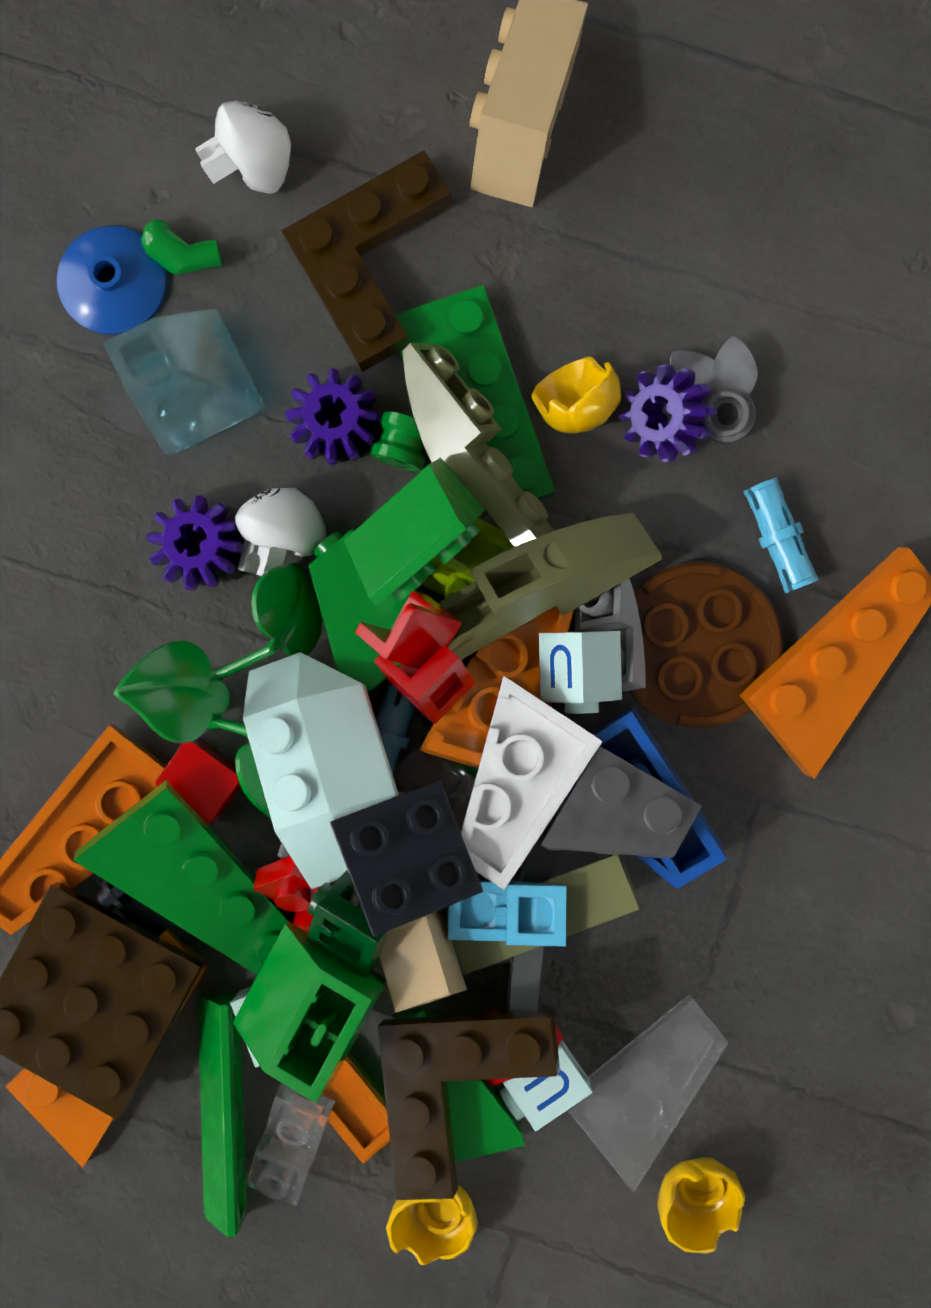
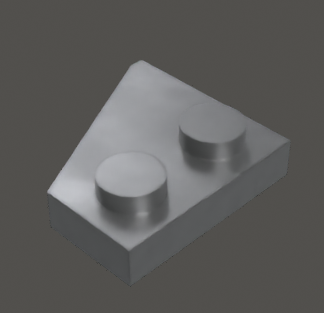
M599 746L581 774L541 846L548 850L586 851L599 854H626L670 859L675 856L702 805Z

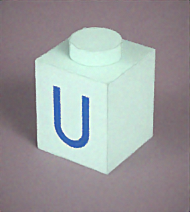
M620 631L539 633L541 701L564 703L565 713L583 714L599 712V702L622 700Z
M563 1040L558 1044L560 1070L556 1077L512 1078L503 1082L505 1088L500 1090L504 1103L515 1119L519 1121L525 1116L535 1132L593 1093L587 1075Z

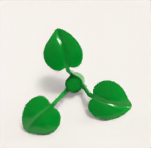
M295 562L270 568L259 578L252 592L251 606L253 618L258 629L263 635L271 638L263 648L218 670L211 671L209 658L196 644L184 640L168 642L140 659L118 684L113 693L114 696L131 707L154 732L170 742L187 743L196 740L205 732L207 727L210 730H227L248 738L245 724L223 719L221 716L227 710L230 702L229 691L221 680L273 655L279 650L280 646L288 656L299 652L305 655L311 653L320 638L323 623L321 609L312 580L304 569ZM247 743L236 754V774L248 799L262 813L271 818L250 743Z

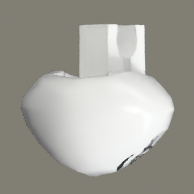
M235 100L221 104L215 120V136L195 148L202 160L200 162L201 167L213 184L239 169L243 176L242 179L250 189L271 194L276 193L285 181L290 161L291 142L287 128L269 110L252 103Z
M296 488L267 489L243 504L235 516L236 526L242 537L245 538L238 570L260 576L270 568L282 566L287 550L299 557L310 556L313 554V550L327 538L325 524L314 502Z

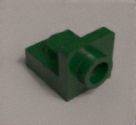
M346 870L333 886L327 882L324 883L313 897L308 907V913L313 916L306 940L366 978L379 960L388 931L372 937L362 908H358L350 903L354 887Z

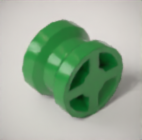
M382 412L379 424L383 431L380 441L372 445L370 457L396 468L421 472L425 465V458L422 455L424 444L421 440L415 418L396 412Z

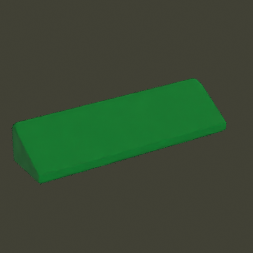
M238 993L202 994L198 996L197 1000L204 1214L206 1219L226 1237H236L247 1215L242 1039L232 1023L235 1019V1014L230 1004Z

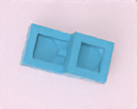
M479 879L484 892L449 906L448 940L506 941V945L566 947V885L510 881L505 890H503L490 880Z

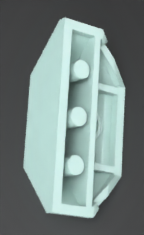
M299 652L249 671L243 721L274 831L310 888L316 889L326 882L329 884L337 882L347 870L329 822L399 795L366 686Z

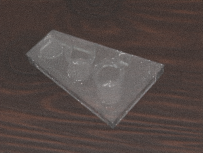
M690 994L588 1076L593 1093L567 1110L633 1193L728 1045V1041Z

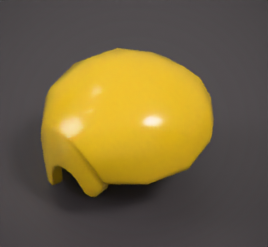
M584 357L557 369L535 386L531 397L549 426L562 433L574 434L591 431L607 421L621 400L620 378L615 373L610 362L604 363L605 370L593 357Z
M711 1157L695 1158L675 1165L665 1175L657 1201L661 1224L668 1241L684 1252L704 1254L714 1252L717 1247L718 1238L722 1233L727 1230L738 1231L745 1194L736 1172Z
M458 1185V1190L453 1199L396 1200L389 1215L386 1231L390 1247L394 1253H399L401 1250L406 1249L415 1255L420 1265H427L437 1259H454L467 1251L475 1235L478 1220L471 1198Z

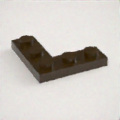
M425 150L281 230L286 243L362 372L406 348L410 342L406 332L360 256L453 204L451 192Z
M554 1010L384 1019L378 1025L396 1200L453 1199L458 1190L446 1081L556 1077L558 1075L560 1063Z

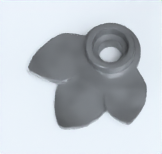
M732 336L721 347L715 361L709 356L692 351H674L671 354L670 365L674 367L676 373L682 368L691 369L696 373L694 385L699 383L707 384L711 388L708 396L702 401V405L714 406L718 411L721 406L732 404L738 410V418L731 425H722L717 419V413L712 417H703L702 424L711 431L712 435L710 437L720 442H734L743 438L751 430L755 421V406L750 398V394L758 377L756 362L747 346L740 339ZM665 404L662 412L668 416L667 423H670L672 415L666 411L667 404Z

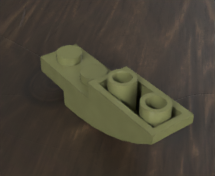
M410 343L402 351L405 381L415 422L431 462L440 457L485 508V511L478 518L490 515L515 547L553 532L554 529L546 520L548 513L543 504L530 492H524L511 476L513 468L507 458L497 449L487 446V443L502 430L492 418L494 409L487 398L478 390L469 388L457 373L460 369L458 362L443 346L434 343Z
M634 513L607 516L581 522L524 542L470 569L469 571L475 582L438 603L462 622L448 648L462 660L555 606L563 616L662 560L661 553Z

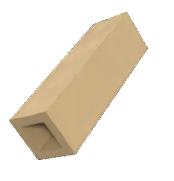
M398 792V795L405 794L404 792ZM442 909L388 931L380 954V961L395 1012L415 1008L467 990L452 940H448V927Z

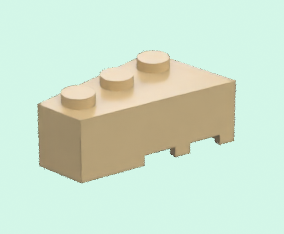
M519 0L516 9L506 7L498 42L503 43L504 46L502 51L492 49L484 79V84L490 85L488 94L478 91L470 118V127L479 129L470 190L533 208L544 158L547 159L552 141L550 137L565 97L581 40L588 3L577 0Z

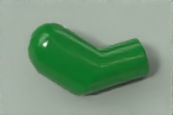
M154 219L145 225L141 242L146 254L170 273L182 275L223 266L217 239L188 244L170 230L171 224L165 220Z

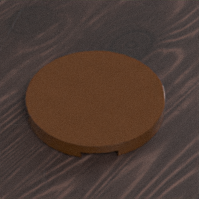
M704 562L677 565L656 574L634 592L642 629L646 687L630 690L629 692L646 711L674 725L689 728H711L731 723L743 717L751 709L741 698L740 694L782 656L783 639L781 626L771 602L759 587L757 588L742 575L721 567L722 565Z

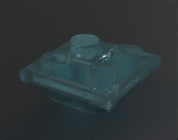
M217 309L155 317L103 342L128 396L167 457L266 409Z

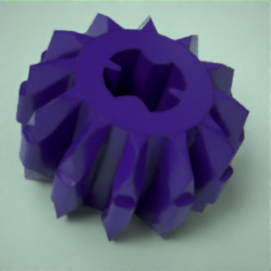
M660 365L657 368L656 375L646 371L637 374L640 390L627 388L626 391L622 392L626 400L632 403L631 410H623L617 415L622 421L632 422V426L623 438L627 442L640 441L639 454L643 457H653L658 454L662 462L675 461L678 452L683 456H691L697 452L694 438L708 439L712 435L709 428L702 424L703 417H712L718 411L714 406L702 405V401L708 396L711 388L707 384L699 383L694 385L696 373L693 370L682 368L676 373L672 365ZM665 404H667L666 411L672 415L670 423H667L668 416L662 412Z
M336 368L329 370L328 384L321 385L315 373H310L307 376V380L312 391L308 394L302 389L294 388L291 392L292 398L302 407L291 408L285 411L287 421L299 425L290 433V438L294 444H302L308 441L305 454L311 460L317 458L324 448H326L325 455L329 465H337L339 449L345 448L348 457L352 461L359 459L360 456L354 442L358 440L365 445L372 446L375 442V437L364 427L379 425L381 418L379 412L368 410L377 400L373 390H365L358 393L362 382L356 374L348 377L341 386L340 373ZM331 407H335L337 412L341 413L340 416L343 422L335 428H332L330 423L326 421L324 413Z
M202 495L195 496L190 510L182 499H173L172 508L176 516L171 518L163 512H157L154 518L158 523L165 526L163 533L149 532L146 535L148 542L163 546V548L154 552L149 559L155 566L168 564L163 575V579L167 582L174 583L183 576L184 588L195 591L202 575L204 582L209 587L215 588L219 586V577L215 569L219 567L231 575L234 574L237 570L236 566L225 558L227 553L241 554L244 549L243 544L228 540V538L239 532L235 520L223 522L227 516L228 508L220 502L212 506L208 511L207 499ZM194 531L207 537V539L200 543L201 553L198 555L185 549V547L192 543L190 534Z

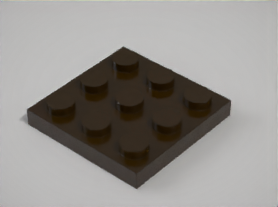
M60 882L51 884L0 977V1055L112 1118L119 1120L129 1106L205 963L116 913L107 911L103 906Z

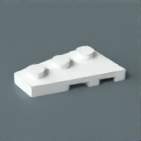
M503 676L461 832L475 871L503 890H505L602 743L600 739L505 676Z

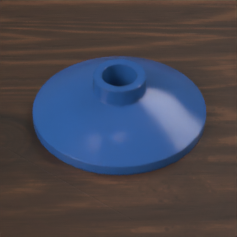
M102 226L80 235L64 252L57 272L59 297L69 315L86 329L104 335L130 333L148 323L161 307L167 288L166 269L146 254L142 246V235L121 226ZM107 266L114 267L115 276L111 281L100 282L98 280L99 272Z

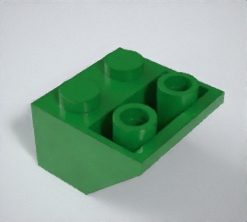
M441 457L430 463L344 540L366 593L376 606L381 604L391 594L399 602L404 600L438 568L432 561L435 556L443 564L447 563L481 531L474 521L485 511V508Z
M288 921L280 932L232 1023L266 1074L316 1103L335 1079L387 981L386 978L372 970L366 978L308 942L306 940L308 932Z

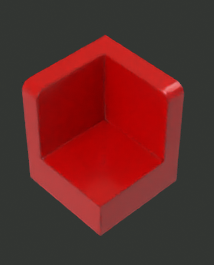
M413 591L391 630L360 622L355 633L386 660L420 669L443 645L447 648L449 647L462 622L428 595Z
M445 645L420 669L403 664L397 667L392 661L386 660L381 655L374 660V663L388 681L434 724L476 684L461 659Z
M201 738L183 743L155 782L156 787H158L167 780L207 824L221 817L242 788L236 774L235 763Z

